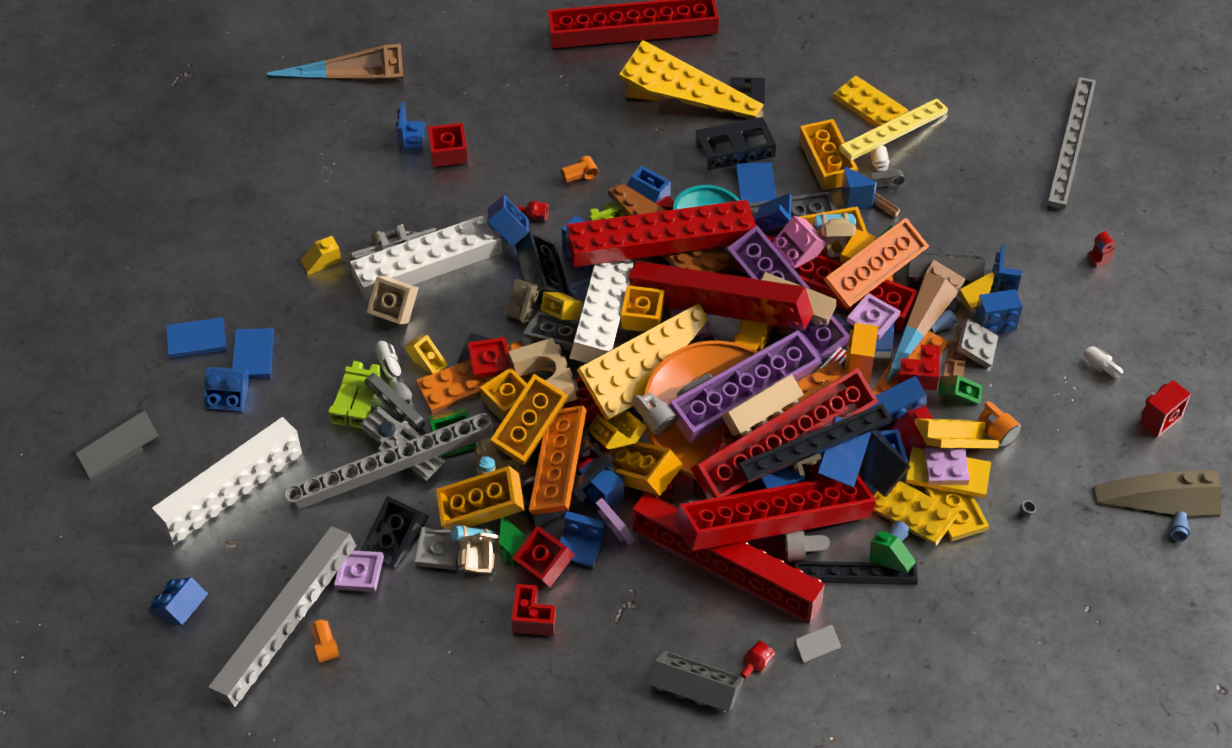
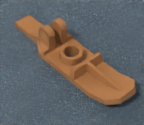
M956 325L954 338L948 344L944 376L959 375L963 377L966 355L957 350L962 326Z

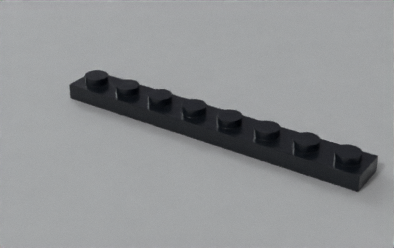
M883 403L740 462L738 467L747 483H750L888 425L892 422V418Z

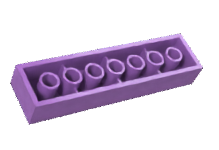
M755 226L727 248L730 256L748 278L762 280L764 273L767 272L810 289L758 226ZM833 315L827 326L823 324L821 326L816 325L810 320L805 330L792 329L794 332L799 331L821 359L822 365L838 348L844 349L848 346L849 334Z
M796 331L670 401L669 406L677 415L675 424L689 443L723 425L725 421L721 416L722 414L782 378L792 374L797 382L817 371L821 359L802 334Z

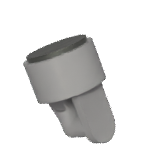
M653 393L633 397L634 407L644 418L643 422L654 435L665 433L676 423L677 415L666 402L661 401Z
M803 530L785 533V560L788 562L805 561L806 552L825 551L828 549L830 541L825 535L804 536Z

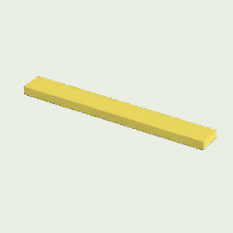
M934 99L840 145L838 150L849 161L854 160L947 114L948 108L938 99Z

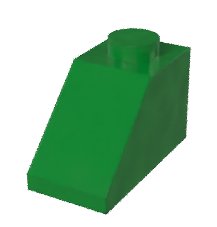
M959 375L940 376L937 395L953 401L980 404L983 385Z
M502 517L499 555L505 562L508 561L514 566L517 562L512 558L527 540V537L506 517Z
M879 531L871 540L869 561L904 573H908L914 566L916 560L899 537L888 532Z

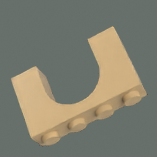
M553 338L509 351L512 367L519 376L539 370L554 372L553 376L545 381L568 395L565 403L577 400L575 393L578 391L577 383L575 380H571L573 379L571 370L566 368V359L564 356H560L562 355L559 344H555Z

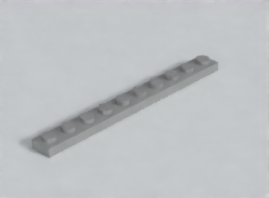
M1079 77L1048 206L1061 209L1066 208L1096 80Z

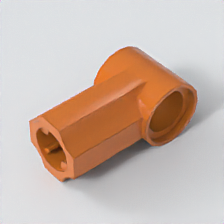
M584 156L579 159L578 163L561 168V175L565 183L583 177L590 180L599 173L597 166L590 156Z
M315 621L310 627L319 663L340 657L335 639L332 638L328 621Z

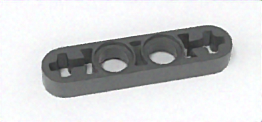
M371 373L364 380L366 386L403 421H407L410 424L409 426L418 432L425 426L424 419L378 375Z

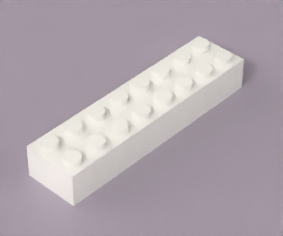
M484 214L350 261L352 275L365 301L370 300L375 280L378 276H388L414 285L501 254V238L496 230L494 231L489 227L487 223L488 215Z
M635 259L594 265L570 354L571 359L589 363L613 349L626 287L629 284L628 276L632 271Z
M281 417L155 505L152 510L159 530L174 545L195 529L200 528L210 518L217 516L227 506L234 504L241 496L248 494L255 486L265 482L268 477L280 471L286 464L296 460L302 454L297 431Z

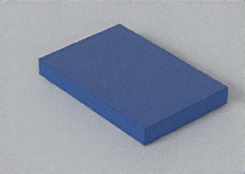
M772 162L736 165L740 201L748 200V203L776 199Z
M223 317L166 325L169 359L226 351Z
M274 328L236 329L232 368L249 369V378H271Z
M835 416L833 417L831 424H834L843 419ZM871 432L822 452L816 474L853 488Z

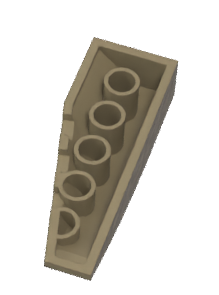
M1217 470L1155 473L1094 485L1093 487L1098 505L1122 509L1130 507L1134 508V511L1143 512V510L1154 511V514L1159 515L1166 513L1175 516L1176 512L1182 511L1187 514V518L1221 516L1222 486Z

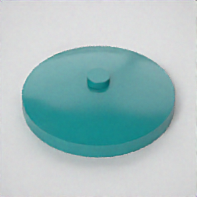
M698 185L681 192L674 202L673 210L740 201V199L724 188L713 185Z

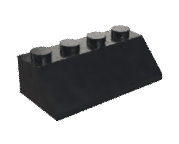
M529 231L527 235L515 244L524 281L538 286V297L535 302L542 304L544 292H558L570 296L567 292L568 285L556 243Z

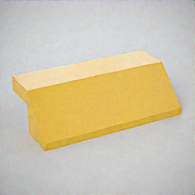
M625 410L614 416L610 422L597 414L587 431L606 448L613 449L637 443L647 426L628 410Z
M915 419V424L923 439L930 446L941 448H998L999 440L985 438L986 422L975 420Z

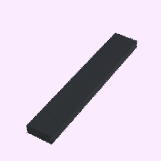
M794 561V568L800 569L810 577L818 578L822 583L918 584L917 563L914 564L908 573H904L874 562Z

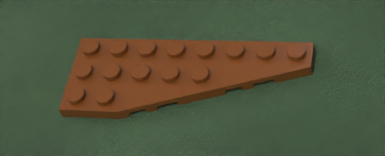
M625 184L608 190L610 198L627 216L666 211ZM721 247L662 255L674 267L720 274L735 269L736 265Z

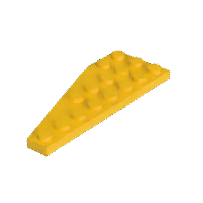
M642 40L618 79L648 95L655 96L657 94L664 96V99L668 100L674 98L681 100V103L706 109L711 107L717 109L718 112L723 113L727 111L734 113L735 116L747 119L757 118L763 108L762 103Z
M699 303L577 369L606 421L634 406L633 397L644 395L649 378L656 367L671 353L687 346L709 320Z

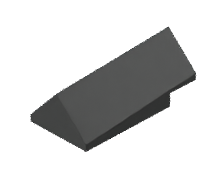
M538 311L523 332V337L536 342L553 338L555 344H559L561 350L571 353L579 321L561 320L553 315Z
M138 409L75 448L71 453L91 480L143 451L141 446L159 436L145 410Z

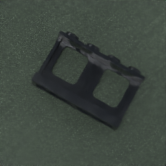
M763 117L696 130V145L698 148L701 147L704 152L708 171L773 158L776 155V143ZM763 134L767 142L749 147L744 138ZM729 141L733 148L731 151L715 154L710 145Z
M585 433L581 438L578 458L587 449H590L599 459L584 474L578 475L575 472L572 494L581 502L588 498L582 490L603 469L609 466L614 471L617 470L612 464L614 459L607 452L603 454L602 448L597 443L591 444L593 441ZM541 445L532 452L537 461H539Z

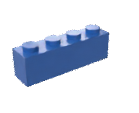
M915 376L875 395L878 403L868 409L883 403L892 419L896 417L902 418L907 412L923 407L927 403V396Z

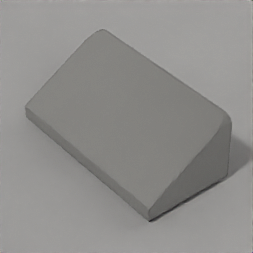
M832 625L799 637L794 642V648L803 664L841 649Z

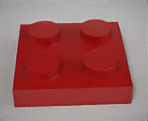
M506 337L468 343L474 379L500 375L510 367L512 368Z

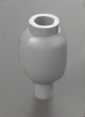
M392 378L390 380L391 388L410 405L412 403L411 391L404 383L398 382L396 378Z

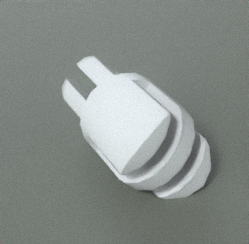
M882 145L869 152L875 170L878 172L886 171L889 167V156L886 147Z
M385 341L377 342L375 351L380 366L388 378H396L401 374V368L394 346Z
M1094 346L1086 349L1084 353L1086 361L1099 372L1105 371L1115 379H1118L1119 376L1107 368L1110 365L1121 374L1123 373V369L1112 362V357L1102 349Z

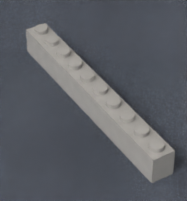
M334 527L329 528L208 687L216 699L233 707H236L239 701L243 699L245 693L257 680V677L269 664L275 653L282 647L284 641L294 631L297 624L306 615L309 608L318 599L321 592L330 583L348 556L354 551L356 544L350 533Z

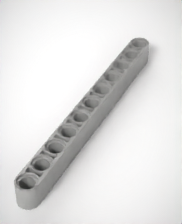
M481 413L292 485L285 491V498L292 508L297 510L487 438L493 434L494 426L487 414ZM482 424H487V426L483 428L480 427ZM469 431L467 434L461 435L462 432ZM445 438H450L449 441L442 442ZM431 445L430 448L424 449L425 446ZM408 452H413L410 456H405ZM394 459L393 462L387 464L388 460ZM375 466L373 470L368 471L370 467ZM356 474L355 477L349 478L350 475ZM333 481H337L336 484L330 485ZM318 488L316 492L312 493L313 489ZM296 495H300L297 499L292 500Z

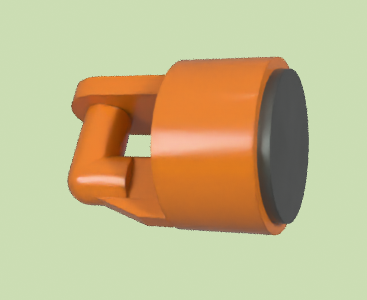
M986 401L984 404L985 409L978 417V421L986 422L985 432L992 439L999 440L1000 446H1006L1017 437L1021 430V425L1009 413H1003L993 403ZM991 414L997 418L994 422L988 419Z

